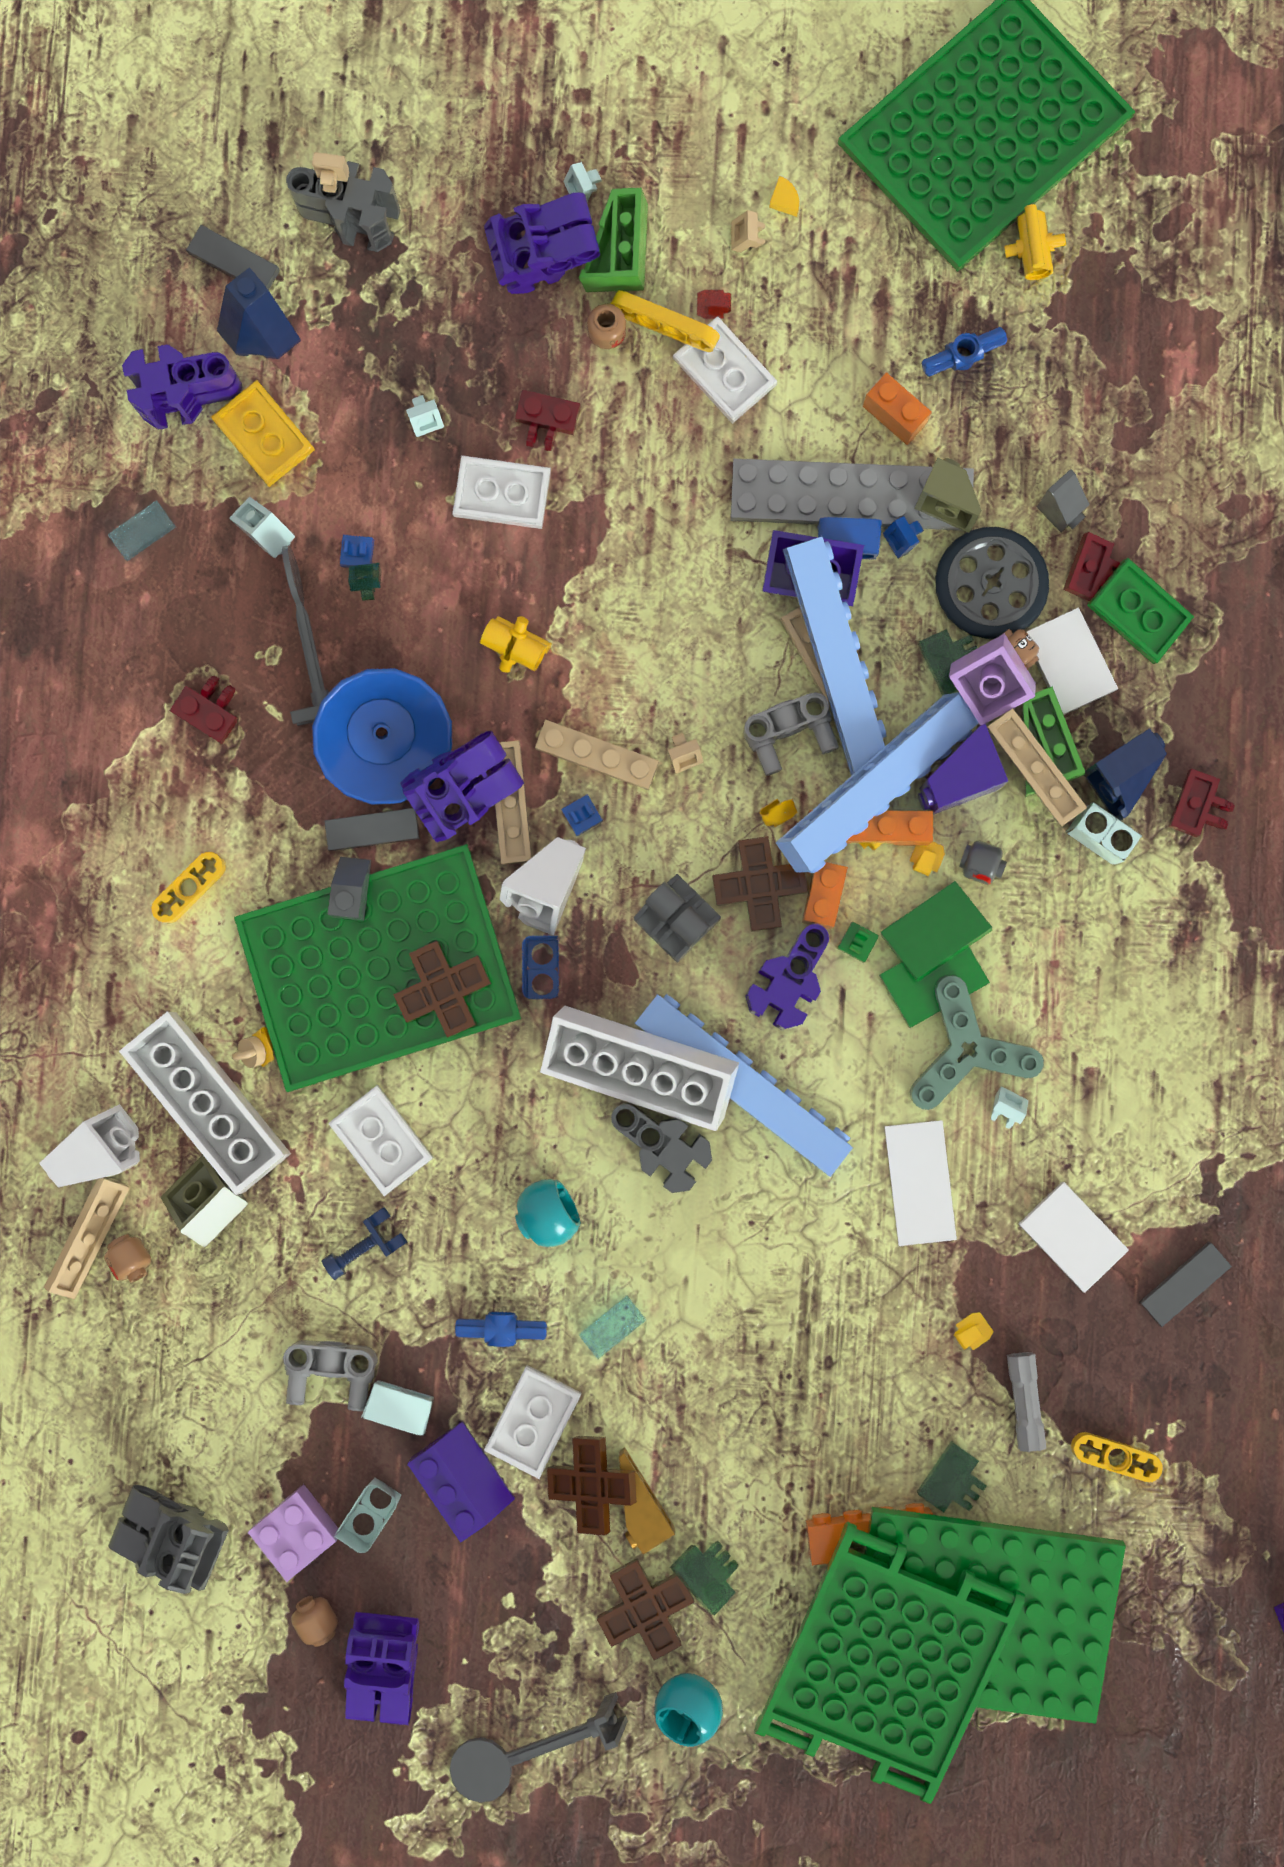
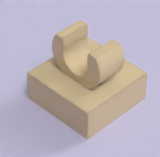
M314 152L312 165L317 178H320V184H323V191L336 193L337 181L348 182L349 167L345 156Z
M747 210L731 221L732 251L742 253L749 247L758 248L765 244L764 239L758 238V233L765 229V224L758 221V213Z
M683 733L671 737L674 748L669 749L668 754L675 774L704 763L701 749L696 739L687 742Z

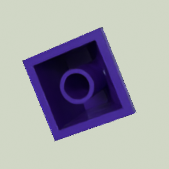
M986 724L979 726L919 788L921 793H918V799L924 811H933V815L995 792L1009 782Z

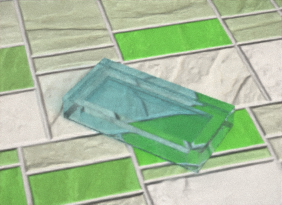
M156 500L110 532L108 536L124 559L128 561L176 526Z
M626 1295L580 1332L579 1336L596 1358L599 1359L644 1323L646 1318L628 1295Z

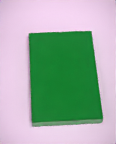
M1129 558L1123 559L1087 604L1092 611L1152 664L1160 661L1194 618L1187 609Z
M954 881L881 931V936L916 982H918L991 932L992 926L958 883Z
M970 947L918 982H916L902 962L879 975L909 1028L940 1012L934 988L936 982L941 977L954 975L961 978L967 986L969 995L990 983Z

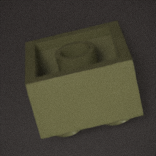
M937 457L914 509L970 533L982 510L967 471L960 468V464L952 459L944 458L942 460Z
M203 1155L160 1197L179 1231L204 1248L249 1204L243 1194L235 1195Z

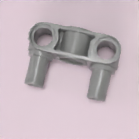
M817 692L779 703L765 711L752 715L746 721L743 731L744 738L749 747L752 748L753 752L757 753L766 776L782 770L773 746L777 739L792 736L809 728V730H813L822 754L830 753L839 748L830 725L832 716L829 711L828 700L824 695ZM810 702H816L821 706L822 713L811 715L806 710V705ZM761 724L766 730L765 735L754 737L749 731L750 726Z
M300 1340L288 1347L283 1356L286 1375L289 1376L286 1404H304L307 1377L314 1374L329 1378H347V1381L350 1382L348 1410L364 1411L367 1404L368 1386L372 1382V1378H374L375 1367L378 1362L377 1355L372 1348L335 1341ZM295 1349H301L306 1353V1363L300 1364L295 1361L293 1357ZM356 1355H363L368 1359V1369L362 1370L356 1367L354 1362Z

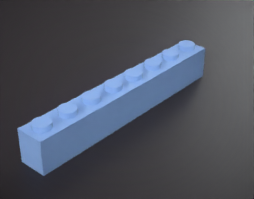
M819 537L785 548L783 552L852 776L885 747L883 738L887 737L882 720L877 721L874 711L875 708H878L876 696L873 690L868 691L865 679L869 678L867 666L864 661H859L856 651L860 649L858 636L855 631L851 632L848 620L851 619L849 606L846 601L842 602L839 590H842V582L838 572H833L830 560L834 559L831 546L828 541L824 542L823 537Z
M959 692L943 695L775 842L795 872L815 873L826 864L825 859L831 854L843 850L847 846L846 841L852 835H857L869 826L868 821L884 813L890 807L889 802L895 797H900L908 792L911 788L910 784L915 779L927 775L932 768L930 766L934 762L947 757L952 752L951 747L967 739L972 734L971 729L979 722Z
M657 994L635 1024L647 1033L739 1062L730 1099L831 1177L853 1149L847 1143L850 1137L837 1127L833 1131L823 1124L826 1118L813 1108L807 1112L798 1105L801 1099L792 1091L787 1089L783 1093L774 1085L777 1080L765 1070H762L760 1074L750 1067L753 1061L742 1052L738 1051L736 1055L726 1048L729 1042L718 1033L714 1032L712 1035H709L702 1029L705 1023L695 1015L690 1013L686 1017L677 1010L680 1004L668 994L663 998Z

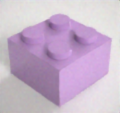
M1005 633L951 663L949 677L980 725L988 723L1012 708L1035 697L1036 682Z
M303 1484L255 1523L248 1531V1534L284 1580L288 1582L337 1541V1538L334 1536L339 1528Z

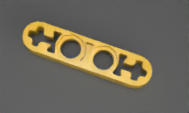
M618 290L610 303L623 312L625 319L705 352H712L720 339L719 333L712 327L625 291Z

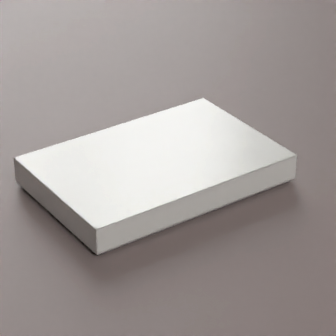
M717 316L708 324L720 335V339L712 352H705L685 344L673 354V359L733 424L777 385V380Z
M461 455L453 516L542 529L551 469L548 467Z
M1079 608L1027 631L1039 646V653L1037 654L1039 660L1036 662V665L1047 687L1053 686L1063 715L1118 689Z
M378 1085L328 1123L383 1196H386L434 1158Z
M1061 1182L1018 1223L1084 1293L1129 1251L1065 1182Z
M526 1365L484 1451L539 1479L582 1393Z

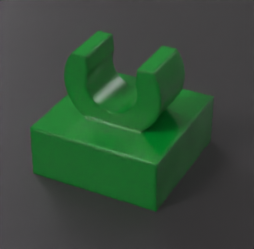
M852 921L837 949L865 963L879 935Z

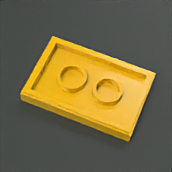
M258 380L254 381L211 416L214 423L268 487L272 486L315 451L310 442Z

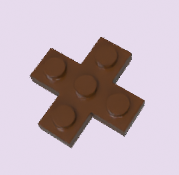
M769 836L738 840L742 871L712 875L716 905L747 902L751 932L781 928L778 897L807 893L805 872H795L790 864L773 866Z
M438 941L409 953L421 982L393 994L406 1023L435 1010L447 1038L475 1026L476 1023L464 997L491 985V981L479 956H475L450 968Z
M576 1436L572 1438L574 1467L553 1465L547 1468L548 1499L575 1501L577 1533L605 1536L611 1532L609 1504L631 1506L637 1503L635 1471L607 1469L606 1437Z
M638 1558L610 1572V1578L623 1602L599 1614L597 1621L611 1648L637 1633H640L654 1661L682 1646V1642L669 1616L694 1603V1598L680 1571L653 1586Z

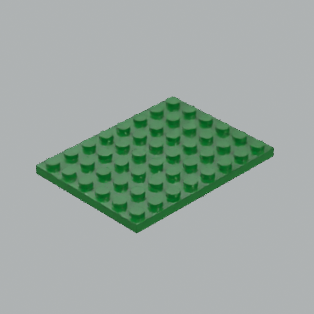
M995 0L838 138L837 144L958 272L1013 224L1021 214L1025 213L1024 208L1027 205L1035 204L1125 125L1134 116L1135 110L1030 0Z
M468 844L370 874L364 921L333 918L328 915L331 887L234 917L286 1092L298 1090L522 1019ZM435 941L439 942L450 968L475 956H479L491 981V985L464 997L476 1025L447 1038L435 1010L406 1023L393 995L421 982L409 953Z
M879 1507L871 1508L868 1533L893 1544L899 1542L907 1546V1552L900 1569L954 1591L957 1589L962 1571L966 1569L975 1573V1577L1009 1591L1018 1590L1025 1594L1024 1605L977 1704V1708L1096 1724L1126 1548L1123 1540ZM868 1547L865 1548V1555L888 1564L890 1556ZM972 1589L968 1595L1003 1611H1006L1008 1604Z

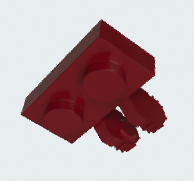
M522 390L515 420L518 423L530 425L526 446L534 447L539 428L548 429L544 441V450L552 451L557 432L574 436L581 405L577 402Z
M214 675L207 680L201 690V694L185 686L169 711L223 744L239 720L225 711L234 696L236 688L231 685L224 688L218 697L217 703L214 704L209 699L217 689L220 679Z
M1195 769L1188 770L1168 827L1194 837L1200 836L1204 823L1216 828L1227 829L1228 821L1208 813L1211 805L1226 812H1233L1234 803L1215 796L1220 779Z

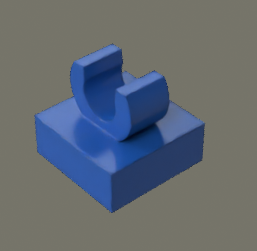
M903 516L895 520L883 532V535L899 559L907 555L920 542L917 535L924 530L919 521L909 524Z
M343 535L340 566L371 570L374 549L373 537Z
M588 794L561 809L576 836L603 822Z

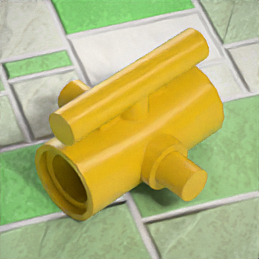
M1031 204L1027 205L1024 208L1025 213L1017 218L1019 239L1014 244L1005 245L1004 249L1006 258L1018 256V259L1022 258L1024 275L1027 280H1040L1053 274L1051 252L1056 247L1066 246L1065 233L1057 235L1048 233L1045 212L1037 210V206Z
M497 616L496 619L492 618L482 634L480 644L500 654L501 663L499 669L502 672L509 673L512 665L516 663L536 671L545 653L547 654L551 648L552 643L527 631L526 628L529 621L525 617H517L516 623L513 624Z

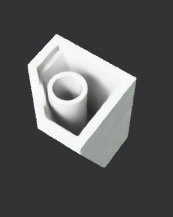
M557 837L504 880L499 900L506 907L513 905L520 912L518 918L525 925L554 936L581 868L586 848L573 840H564Z
M119 1104L82 1122L39 1164L57 1187L120 1174L140 1161L139 1151L135 1150V1141L139 1138L138 1127Z

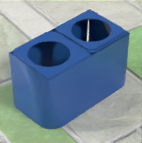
M823 517L818 522V537L864 545L862 559L874 560L879 555L882 520Z
M528 936L523 940L522 990L524 996L528 999L558 998V936ZM540 943L549 945L553 950L552 960L544 965L537 964L532 958L533 948ZM547 974L552 978L553 989L550 993L539 995L533 990L532 981L535 976Z

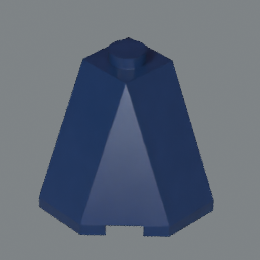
M250 267L225 286L217 332L236 355H262L266 358L279 359L301 341L270 291Z
M1150 728L1085 770V778L1108 812L1120 821L1129 816L1167 755L1163 739L1158 733H1153Z

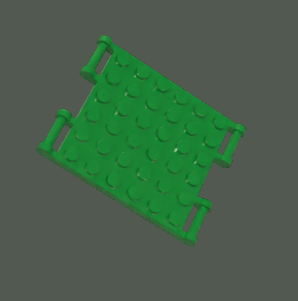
M847 1521L763 1712L757 1719L754 1734L762 1737L768 1735L804 1750V1754L811 1757L815 1756L822 1739L876 1760L877 1762H875L871 1771V1781L878 1784L885 1782L920 1796L921 1801L931 1804L1025 1601V1594L1018 1590L1009 1591L975 1577V1573L966 1569L960 1575L956 1591L902 1570L900 1567L907 1552L906 1545L899 1542L893 1544L857 1529V1525ZM852 1541L890 1556L888 1564L850 1549ZM972 1589L1008 1604L1006 1611L969 1597L970 1590ZM772 1720H777L811 1735L806 1737L774 1724ZM891 1766L921 1778L925 1782L924 1784L888 1769Z

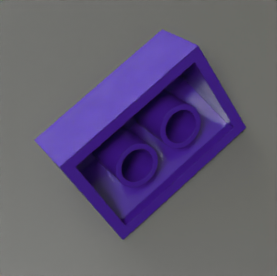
M773 530L762 592L797 597L783 549L819 537ZM823 538L824 542H829L834 559L830 560L833 572H838L842 582V590H839L842 602L846 601L848 606L853 607L864 545Z
M463 1421L413 1455L407 1463L460 1543L487 1525L515 1500L514 1495Z

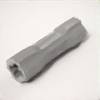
M1033 1352L1007 1355L1016 1413L1015 1426L1018 1449L1023 1452L1046 1449L1044 1424L1041 1420L1035 1354Z

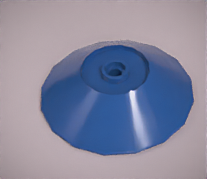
M395 668L366 669L341 680L321 701L312 725L313 754L325 778L344 795L371 805L396 804L408 800L402 791L403 788L400 782L409 773L417 768L420 771L433 764L432 759L440 754L452 751L453 748L452 720L441 696L420 677ZM383 727L387 732L384 736H378L376 730ZM437 778L432 779V780L429 782L428 787H429Z

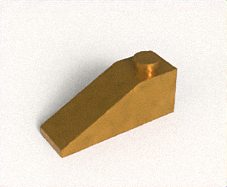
M624 1447L619 1452L620 1470L635 1471L637 1503L631 1506L624 1505L626 1528L628 1530L625 1532V1536L632 1548L636 1549L638 1547L644 1555L675 1535V1527Z

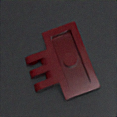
M1084 533L1063 590L1091 601L1097 591L1111 576L1112 570L1115 571L1120 562L1110 558L1114 543L1093 533Z

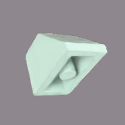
M250 496L229 518L273 558L282 554V547L290 545V542L295 538L293 533L271 511Z

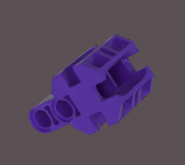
M571 193L543 205L522 204L514 207L516 215L505 219L499 213L490 217L484 225L498 283L501 286L507 284V291L511 294H523L534 291L536 289L533 284L543 280L548 284L555 283L563 277L565 271L588 263L600 256L593 225H591L592 219L584 193ZM527 262L529 267L524 269V266Z
M166 344L158 346L160 361L146 364L144 351L140 349L132 351L122 364L124 376H128L136 386L135 389L126 390L128 401L144 421L158 430L168 428L167 413L180 411L182 425L192 424L203 410L202 405L232 400L242 390V383L229 360L219 352L184 358L182 353Z
M491 730L478 735L454 751L438 755L432 759L433 764L421 771L417 768L400 782L404 795L435 842L444 841L456 835L455 829L467 822L469 825H472L480 820L488 811V808L508 797L524 784L523 779L509 758L504 759L507 754ZM434 778H440L444 781L442 787L437 790L428 787L429 782ZM456 803L460 805V809L455 814H447L444 812L446 806Z
M811 924L802 930L786 957L780 956L766 960L758 973L771 981L766 990L755 984L749 987L745 997L750 1013L757 1017L762 1016L769 1005L779 1011L772 1025L780 1030L803 1024L808 1014L794 1006L799 997L811 1003L813 1000L816 1001L821 992L817 975L812 971L829 942V934L822 925ZM807 933H814L818 936L820 941L818 947H811L807 944ZM798 959L803 962L805 967L803 974H796L791 970V960Z
M362 1612L355 1613L353 1629L350 1630L345 1659V1664H348L344 1679V1688L347 1690L346 1719L374 1722L378 1704H381L380 1723L409 1725L418 1644H416L419 1632L418 1618Z

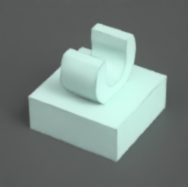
M582 162L570 166L563 182L569 194L576 192L584 193L588 202L591 194L597 191L595 183L601 182L602 179L596 169L586 172Z
M423 395L412 399L414 407L406 411L416 437L444 427L435 400L425 402Z
M1001 1086L995 1095L991 1120L995 1121L998 1115L1001 1114L1008 1118L1006 1128H1011L1015 1122L1021 1124L1027 1114L1029 1100Z

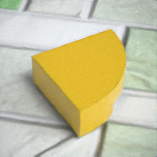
M779 176L769 208L797 217L799 211L797 190L790 181Z

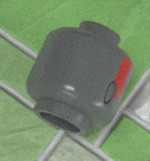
M975 841L972 846L967 844L959 867L963 869L964 877L990 885L995 877L1002 878L1007 861L1002 860L1003 851L1000 847L983 841Z

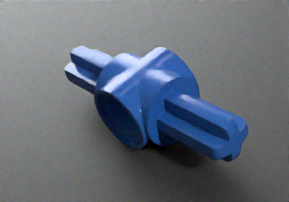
M998 327L980 336H977L975 333L961 334L954 342L945 345V351L924 359L921 362L923 372L927 377H930L949 368H952L954 371L967 370L975 362L982 360L984 353L1007 343L1006 332L1001 327ZM966 348L970 351L971 355L962 356L957 349Z
M489 1312L485 1319H457L455 1334L457 1337L484 1338L488 1346L510 1347L516 1344L517 1339H546L547 1323L545 1321L518 1320L517 1315L512 1312Z

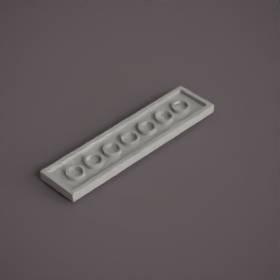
M733 458L731 521L818 524L819 519L823 517L864 518L882 520L881 527H889L895 520L904 516L909 524L919 521L923 529L963 531L914 509L933 467ZM963 468L967 471L973 487L974 469Z

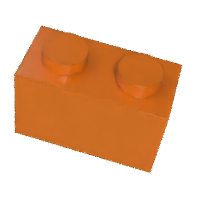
M887 372L866 394L863 407L906 445L926 426L932 413Z
M826 862L824 867L812 874L802 923L809 925L819 924L830 930L835 927L848 867Z

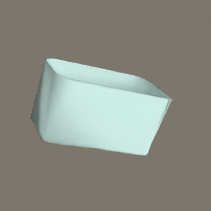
M1094 802L1077 815L1067 831H1070L1067 833L1110 864L1124 862L1142 837V835ZM1093 812H1098L1107 820L1106 829L1098 834L1091 833L1085 825L1087 816ZM1117 830H1124L1133 839L1131 847L1126 851H1118L1111 844V836Z
M378 1380L374 1383L362 1417L364 1416V1419L409 1433L424 1435L434 1397Z
M374 1478L365 1487L334 1537L359 1553L367 1552L396 1509L401 1494L379 1479ZM377 1487L392 1497L391 1503L384 1509L375 1508L370 1502V1494ZM366 1513L373 1518L374 1529L370 1534L359 1535L355 1532L353 1520L358 1514Z

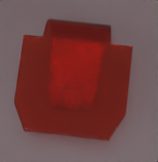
M703 290L697 293L698 316L704 319H715L717 316L720 319H724V314L731 312V293H724V290Z

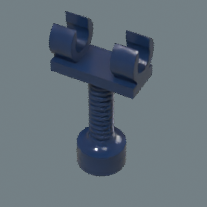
M385 1207L363 1221L371 1233L367 1238H364L362 1242L360 1241L354 1247L352 1246L349 1251L347 1250L341 1256L331 1253L322 1259L323 1266L333 1280H337L346 1274V1264L348 1265L354 1259H357L359 1255L361 1256L367 1250L369 1251L372 1247H375V1245H378L387 1257L407 1243L402 1233L386 1243L376 1226L391 1217Z

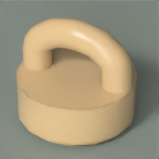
M256 1036L240 1040L238 1052L232 1054L233 1060H241L248 1068L262 1065L266 1058L265 1047Z

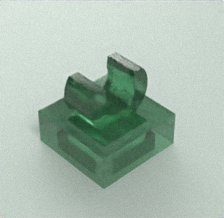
M379 563L349 566L348 582L350 591H360L362 601L375 600V589L381 588V568Z

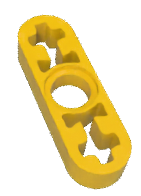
M204 852L199 855L154 900L151 907L153 916L158 921L164 923L176 922L222 877L226 868L223 858L213 852ZM207 859L210 861L216 860L217 862L214 864L216 871L214 873L207 871L202 876V878L207 880L204 884L199 877L192 874L195 870L201 874L206 869L204 862ZM187 879L194 880L197 885L196 892L191 896H184L181 892V885ZM173 892L179 899L185 901L183 905L177 901L170 908L173 912L171 916L167 914L161 915L163 912L161 905L163 903L171 904L176 899L171 896Z
M1088 1432L1077 1434L1071 1442L1073 1454L1083 1463L1144 1482L1156 1481L1162 1474L1163 1467L1160 1459L1149 1451ZM1090 1440V1444L1094 1448L1102 1450L1101 1461H1098L1100 1456L1091 1451H1087L1086 1456H1084V1452L1079 1448L1080 1444H1086ZM1113 1449H1122L1124 1451L1125 1459L1120 1465H1111L1108 1460L1109 1453ZM1132 1453H1135L1133 1459L1138 1462L1146 1463L1149 1459V1462L1154 1465L1153 1470H1147L1144 1474V1470L1132 1464Z

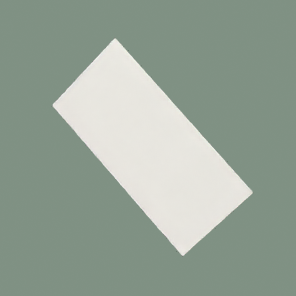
M943 1121L885 1126L898 1245L905 1246L957 1240Z

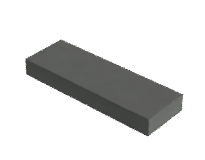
M200 225L186 249L189 255L234 279L250 267L268 290L280 272L277 265L203 225Z
M413 808L324 820L328 851L420 839L417 814Z
M1208 1242L1139 1303L1157 1324L1163 1327L1232 1266L1211 1242Z

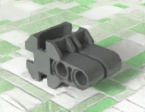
M348 161V182L337 181L336 193L323 191V184H320V178H317L316 172L313 169L296 167L288 173L286 183L297 210L303 218L335 226V232L345 245L354 246L357 233L368 235L367 250L379 252L392 244L394 232L390 231L386 217L398 220L401 210L393 183L384 169L373 167L370 181L358 179L359 163Z
M676 874L668 882H663L647 898L645 905L633 918L678 963L720 921L721 916Z
M630 1103L620 1104L613 1110L611 1115L613 1126L641 1148L639 1151L641 1170L651 1177L657 1167L662 1165L671 1172L663 1182L664 1188L671 1193L690 1191L696 1181L685 1170L692 1160L705 1169L712 1161L710 1142L699 1134L691 1146L680 1137L688 1126L677 1118L662 1120L658 1124ZM622 1109H629L634 1114V1122L629 1126L621 1125L618 1122L617 1114ZM647 1128H654L659 1132L660 1138L654 1144H647L642 1139V1132Z
M133 1485L122 1511L124 1517L119 1518L108 1547L135 1563L137 1573L142 1576H156L161 1579L158 1585L166 1590L187 1594L191 1592V1587L198 1591L205 1590L229 1529L225 1523L218 1519L207 1520L202 1517L205 1512L197 1507L176 1503L149 1487Z

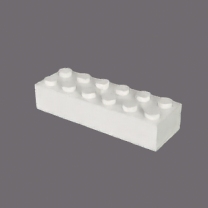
M564 1006L553 1016L540 1073L716 1131L725 1117L739 1062Z
M167 1011L119 1051L235 1195L245 1193L291 1154L177 1012Z

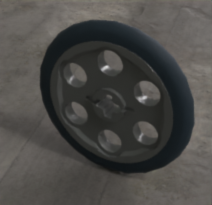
M982 527L958 537L945 550L938 563L935 576L936 594L944 613L959 629L972 636L995 639L1008 629L1013 633L1018 629H1026L1039 617L1049 593V573L1045 560L1039 550L1026 537L1013 530L1001 527ZM991 546L1000 547L1003 551V558L999 561L991 560L987 555L988 548ZM963 558L973 559L976 564L975 571L971 573L964 572L960 568V560ZM1014 564H1024L1028 569V575L1025 578L1015 577L1012 573V566ZM1002 569L1003 571L997 578L998 581L996 583L999 588L994 586L988 590L985 596H982L988 584L985 578L992 579ZM959 588H969L973 593V599L970 602L960 601L956 594ZM1012 593L1022 594L1025 599L1024 606L1021 608L1013 607L1009 603V596ZM993 605L997 609V617L993 620L985 619L981 614L982 607Z

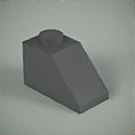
M1072 469L1047 490L1037 505V508L1061 533L1068 526L1072 530L1086 518L1083 512L1089 506L1084 491Z
M340 857L331 883L328 907L329 916L364 921L371 860Z

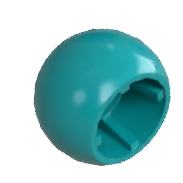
M542 1179L534 1182L524 1189L517 1200L518 1213L515 1215L518 1228L526 1239L531 1238L538 1246L556 1247L570 1240L580 1227V1216L568 1190L558 1180Z
M683 1673L670 1678L660 1688L655 1699L654 1715L659 1729L666 1737L677 1744L694 1747L702 1745L717 1732L723 1717V1704L718 1690L708 1680L696 1674Z

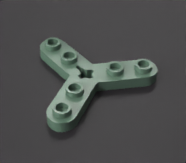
M945 975L936 982L934 988L935 996L950 1045L911 1086L910 1097L916 1106L925 1110L935 1108L973 1067L1023 1078L1036 1077L1042 1071L1044 1060L1036 1049L981 1036L967 986L961 978L954 975ZM964 1042L968 1044L974 1042L975 1044L972 1048L975 1053L972 1056L965 1054L960 1058L961 1061L957 1062V1059L964 1051L961 1045Z

